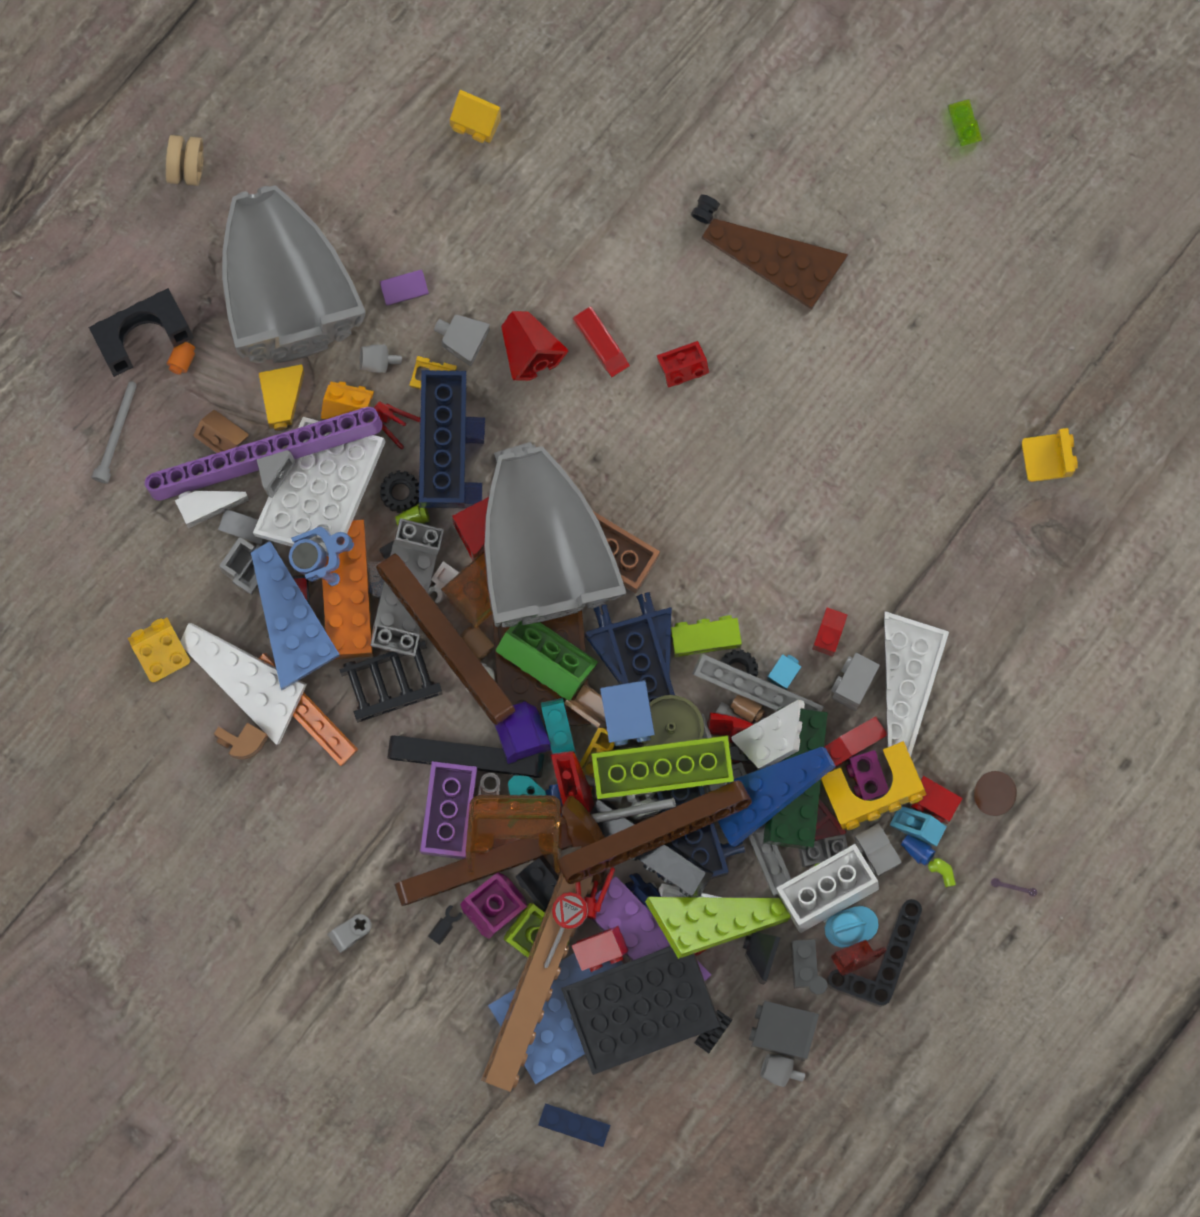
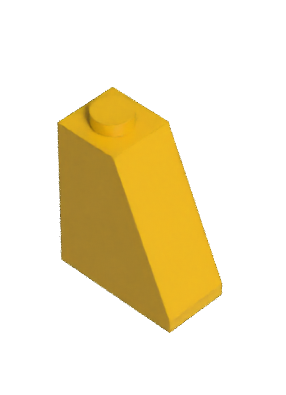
M302 364L259 373L270 429L283 430L287 428V425H292L304 378Z

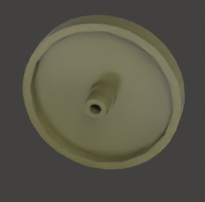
M665 695L650 702L655 735L650 736L651 740L642 741L643 746L703 738V718L698 708L691 701L677 695Z

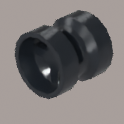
M701 194L697 200L698 205L693 208L691 216L701 223L710 224L713 220L712 214L718 210L720 203L708 195Z

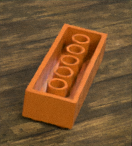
M353 520L347 534L353 540L354 546L352 550L338 554L340 559L339 568L330 572L339 575V583L336 586H331L326 580L322 579L325 631L340 654L335 659L373 657V646H370L372 629L364 520ZM327 556V561H326L325 567L328 565V562H329V557H328V556Z

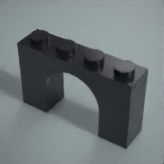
M169 288L157 292L155 295L139 301L89 327L113 377L134 368L124 348V342L129 332L139 325L151 323L161 326L168 335L173 347L194 338Z

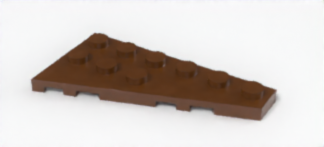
M715 218L702 235L703 240L811 310L848 257V254Z

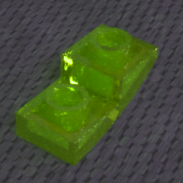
M970 99L947 105L960 146L982 141Z

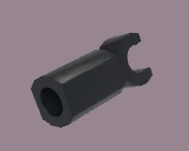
M452 905L447 907L444 919L440 918L428 935L438 945H441L452 930L453 922H458L462 918L463 914L461 912L456 917L450 916V911L453 908Z

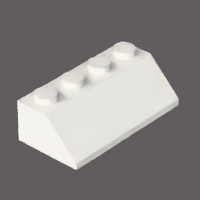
M856 844L778 886L776 889L799 933H802L879 890L877 878Z

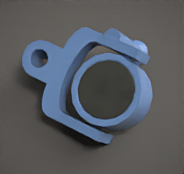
M317 527L291 538L292 542L295 543L289 553V561L292 567L304 574L306 579L311 582L322 578L329 585L336 586L340 581V577L337 573L330 572L339 568L340 559L338 554L352 550L354 543L351 537L344 532L331 535L325 528ZM317 535L322 538L328 551L329 562L326 567V551L318 543L309 540Z

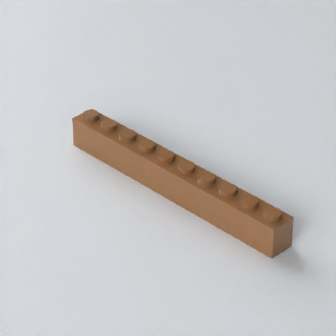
M562 872L556 883L481 1079L483 1082L509 1092L518 1084V1071L520 1066L523 1067L528 1057L526 1050L528 1045H532L535 1039L536 1032H534L536 1024L541 1022L544 1015L542 1008L545 1001L548 1002L552 995V982L557 980L560 974V961L566 957L569 950L567 943L569 938L574 936L577 929L565 928L548 968H545L544 964L561 927L553 918V903L563 893H576L575 883L568 884ZM593 876L580 881L581 897L584 898L586 894H590L594 884L592 882Z

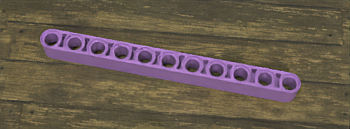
M365 407L152 473L146 477L145 487L153 499L158 501L164 500L186 491L197 490L258 471L257 459L282 451H290L294 459L375 435L382 429V421L376 409Z

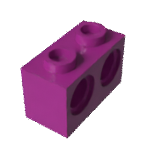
M875 750L849 758L846 770L849 778L853 777L856 786H853V791L856 797L872 801L888 793L889 789ZM861 761L866 762L869 770L867 772H860L857 768V763ZM866 783L874 784L876 792L873 794L867 793L864 785Z

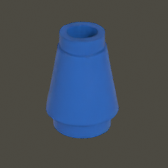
M907 835L901 843V846L904 847L918 864L922 863L924 866L931 861L936 852L932 849L931 845L910 835Z

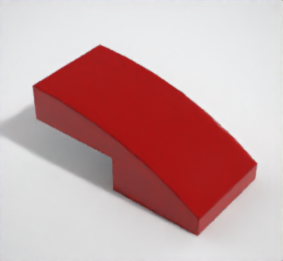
M710 713L707 722L710 734L728 735L729 742L734 743L731 738L732 736L754 725L743 719L719 713Z

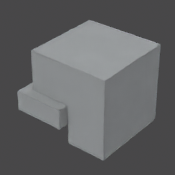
M239 537L219 567L223 574L233 580L232 582L252 595L258 587L251 552L261 546L257 545L255 548Z

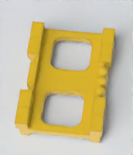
M417 356L409 386L421 390V381L415 379L418 367L429 370L457 371V366L448 363L441 365L440 363L430 362L428 358Z

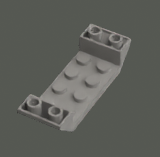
M400 518L390 556L396 553L428 593L444 529ZM384 581L370 646L415 657L420 627Z

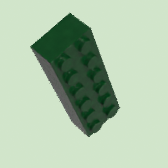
M800 709L799 721L802 722V730L799 735V751L781 761L819 747L824 748L827 712ZM821 779L765 823L763 844L805 850L814 847Z

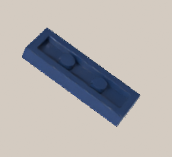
M546 1103L538 1126L600 1147H604L611 1126Z

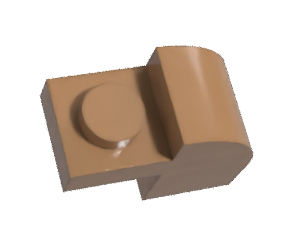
M249 723L245 725L238 738L219 726L214 733L215 737L218 738L216 741L218 744L227 749L229 746L232 747L228 753L230 757L241 760L255 756L268 738L266 733Z

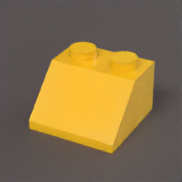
M460 90L450 117V126L457 133L472 135V138L478 142L484 143L485 141L490 143L501 121L500 107Z

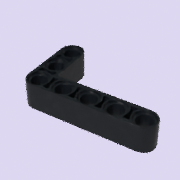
M909 899L901 905L874 981L842 969H835L827 977L828 987L833 991L877 1007H882L889 1003L922 913L921 904L917 900ZM906 905L915 906L917 910L915 916L906 914ZM899 926L908 928V937L903 938L899 936L897 932ZM892 947H897L901 950L900 959L891 957L890 949ZM888 968L893 971V980L889 981L883 978L882 972L884 969ZM834 974H840L843 977L844 982L841 986H836L832 983V976ZM855 982L864 984L865 991L863 994H857L854 991L853 985ZM876 990H883L886 993V1000L884 1002L876 1000Z

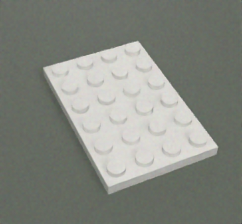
M303 417L298 428L320 421ZM372 435L295 459L296 463L274 497H268L253 531L255 537L292 547L295 544L292 542V537L317 527L325 528L331 535L338 532L347 534L383 450L385 439ZM319 535L309 539L321 545L328 556L326 545Z

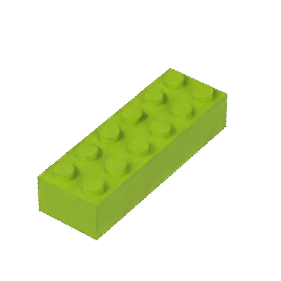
M728 735L591 754L597 799L734 782Z

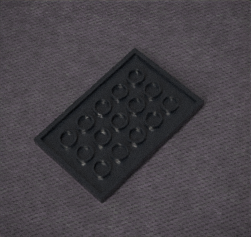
M671 946L561 988L592 1075L721 1027L695 954L693 953L678 959Z

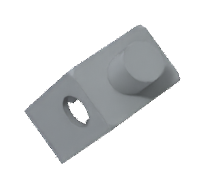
M455 315L450 324L439 319L434 331L444 335L442 339V347L467 365L472 366L490 331V324Z

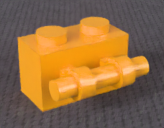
M331 381L323 398L321 419L326 420L370 407L374 391L367 390L363 386H349L346 382L342 381L339 383Z

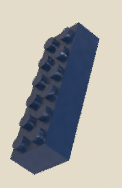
M421 370L420 508H465L466 371Z

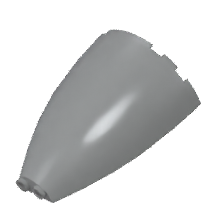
M276 185L271 187L263 186L257 190L258 193L256 194L241 192L232 198L223 244L222 280L228 320L238 355L241 358L248 357L250 362L263 363L269 359H273L274 363L301 359L328 349V344L335 340L341 342L352 334L350 330L354 326L359 327L365 318V310L338 254L319 227Z
M528 445L522 448L523 452L514 453L513 449L500 452L501 455L498 456L486 511L484 551L488 593L493 621L496 627L501 626V623L502 627H513L518 625L520 621H522L523 625L560 618L578 613L586 605L588 609L605 604L604 602L609 601V598L616 600L626 594L616 560L597 517L577 486L543 446L535 447V445Z

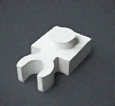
M443 561L431 579L436 584L434 587L429 588V596L432 592L436 591L438 597L435 602L440 603L444 597V590L451 593L463 574Z

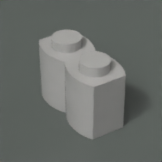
M879 823L855 836L856 842L853 845L856 844L860 853L864 855L868 866L876 877L902 863Z

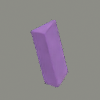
M422 270L380 281L386 306L429 294Z

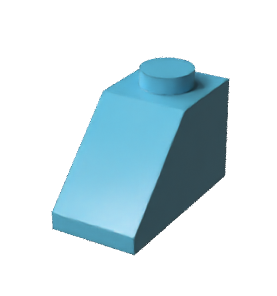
M904 806L896 811L890 823L891 827L936 847L947 827L931 815Z

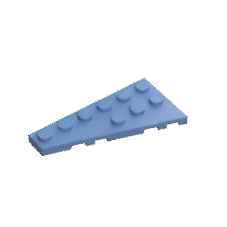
M271 541L251 552L282 691L339 657L340 654Z

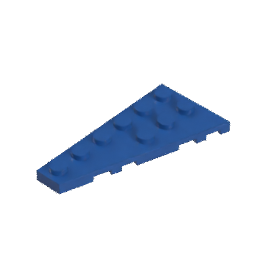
M816 748L734 779V781L742 782L752 803L747 808L718 821L731 846L736 847L836 767L826 748Z

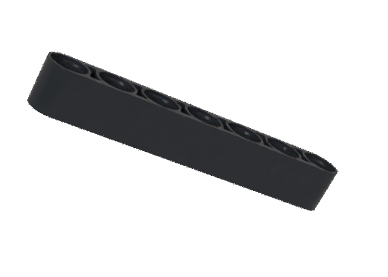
M392 735L389 738L387 759L431 765L432 761L477 767V771L541 778L544 754L537 753L508 764L502 748Z

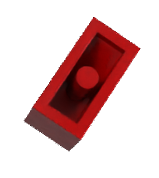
M827 607L812 650L833 657L848 614Z

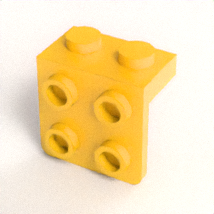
M1068 428L1059 429L1057 434L1024 438L1021 442L1026 475L1029 482L1072 477L1075 469L1078 468L1076 455L1073 456L1071 448L1074 447L1073 434H1069Z
M168 618L157 619L150 627L144 630H136L131 634V637L127 638L151 682H156L190 663V659Z

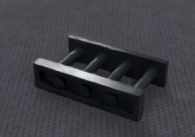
M419 639L414 657L423 683L421 685L422 689L416 691L410 689L400 657L406 656L405 654L392 651L359 663L350 661L343 664V668L339 669L341 676H349L358 703L357 710L353 711L357 723L443 695L440 683L434 684V681L430 679L421 650L427 648L425 641L420 642ZM388 661L392 662L401 689L400 696L395 698L388 695L378 666ZM367 668L371 670L380 697L379 703L371 706L366 701L357 674L358 671Z

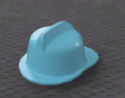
M864 906L842 910L829 917L826 921L825 935L830 943L841 948L863 943L873 938L877 933L879 926L878 918L871 909Z

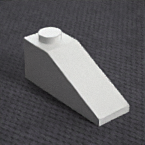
M186 491L178 496L179 499L175 500L188 528L223 513L225 509L229 510L249 501L246 492L194 491L192 493L191 491Z

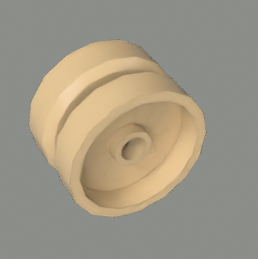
M170 135L166 155L167 183L179 184L184 173V180L187 185L199 186L204 161L202 137H190L185 150L183 136Z

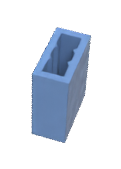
M646 680L601 687L600 691L609 743L614 742L615 746L628 744V739L637 738V742L651 740L650 736L655 735Z

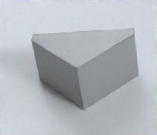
M288 450L257 459L262 484L269 497H274L296 463L291 452Z

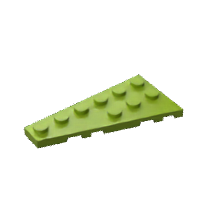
M648 897L645 901L678 959L787 922L791 918L780 898Z

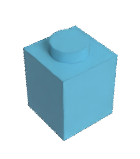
M782 654L768 675L767 681L787 690L801 669V666L798 665L799 661L791 655L786 657Z

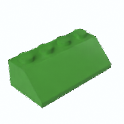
M522 621L518 622V625L510 627L506 631L495 650L505 659L520 667L521 670L527 672L539 680L540 683L548 686L558 693L559 696L567 700H571L576 695L598 663V661L540 622L523 625Z

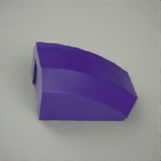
M527 702L513 705L515 713L498 725L494 724L508 764L540 752L544 753L551 750L550 742L537 708Z

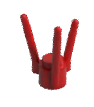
M379 401L374 409H376L382 421V430L400 449H404V446L383 423L387 424L392 419L400 425L406 426V422L394 416V413L420 422L421 418L397 409L388 403L385 405Z
M614 867L610 869L598 901L595 899L598 881H594L590 898L584 897L588 908L587 918L596 919L597 912H600L601 904L615 872ZM577 882L575 883L576 894L581 896V883Z

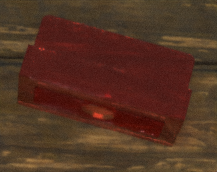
M863 940L835 952L831 958L843 976L874 963L887 950L885 947L873 951L867 940Z

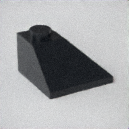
M755 932L751 936L746 935L743 948L746 949L745 956L759 983L764 985L767 982L780 937Z

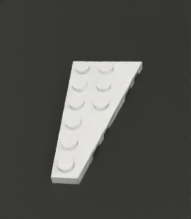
M885 611L887 748L904 741L911 757L949 631Z
M189 623L180 641L183 648L276 745L280 744L307 684L299 680L281 691L276 667Z

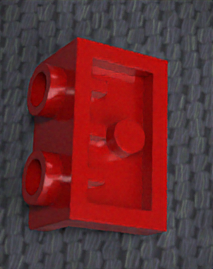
M698 341L657 355L658 363L663 371L668 387L680 385L709 373L707 359Z

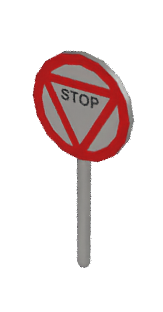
M572 892L563 893L553 903V918L561 927L544 964L545 968H548L565 928H577L587 918V903L579 894Z

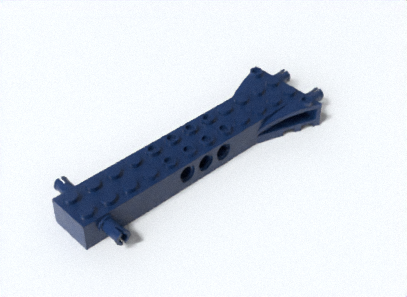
M647 592L644 593L646 602L644 601L643 594L636 596L642 615L635 618L612 623L607 605H601L603 615L599 606L594 608L599 628L585 632V637L619 684L646 680L650 703L658 697L675 695L670 680L672 607L655 611L651 594ZM703 786L656 792L659 801L674 798L676 806L705 794ZM672 808L663 809L661 813H663V812H665V811H667V810H670V809H672ZM714 823L670 842L673 846L714 873L711 879L728 875L726 857L745 853L744 846L734 848L729 843H720ZM656 873L658 878L662 877V875Z

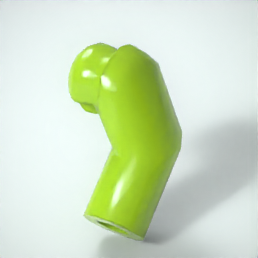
M935 858L928 863L929 871L938 872L943 876L945 888L956 885L951 865L940 858Z

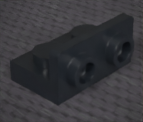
M542 855L516 875V879L519 885L530 895L533 903L543 912L546 911L559 875Z

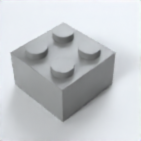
M855 653L853 658L849 656L841 672L845 673L843 678L838 676L831 689V692L834 693L832 699L856 711L880 665L858 653Z

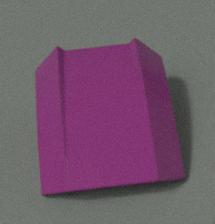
M500 872L493 875L460 904L463 914L469 918L481 935L488 939L528 907L523 894L507 876Z

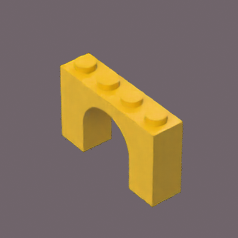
M904 741L883 749L893 774V782L888 793L880 799L867 801L856 797L850 790L841 767L828 772L821 778L843 830L855 829L860 826L861 822L866 820L874 821L880 818L882 813L887 811L895 812L902 808L901 805L908 802L911 804L919 802L923 799L922 796L926 795Z

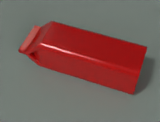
M591 306L573 317V323L611 378L630 367L624 354Z

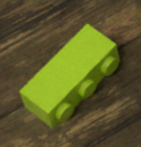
M732 615L721 616L718 621L710 622V619H701L696 621L697 624L688 625V622H680L674 624L675 627H671L674 658L741 648L742 645L738 618H732Z

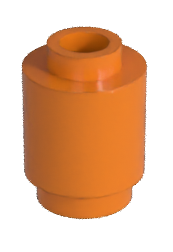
M184 342L174 347L166 363L169 366V370L178 375L187 373L195 356V346Z

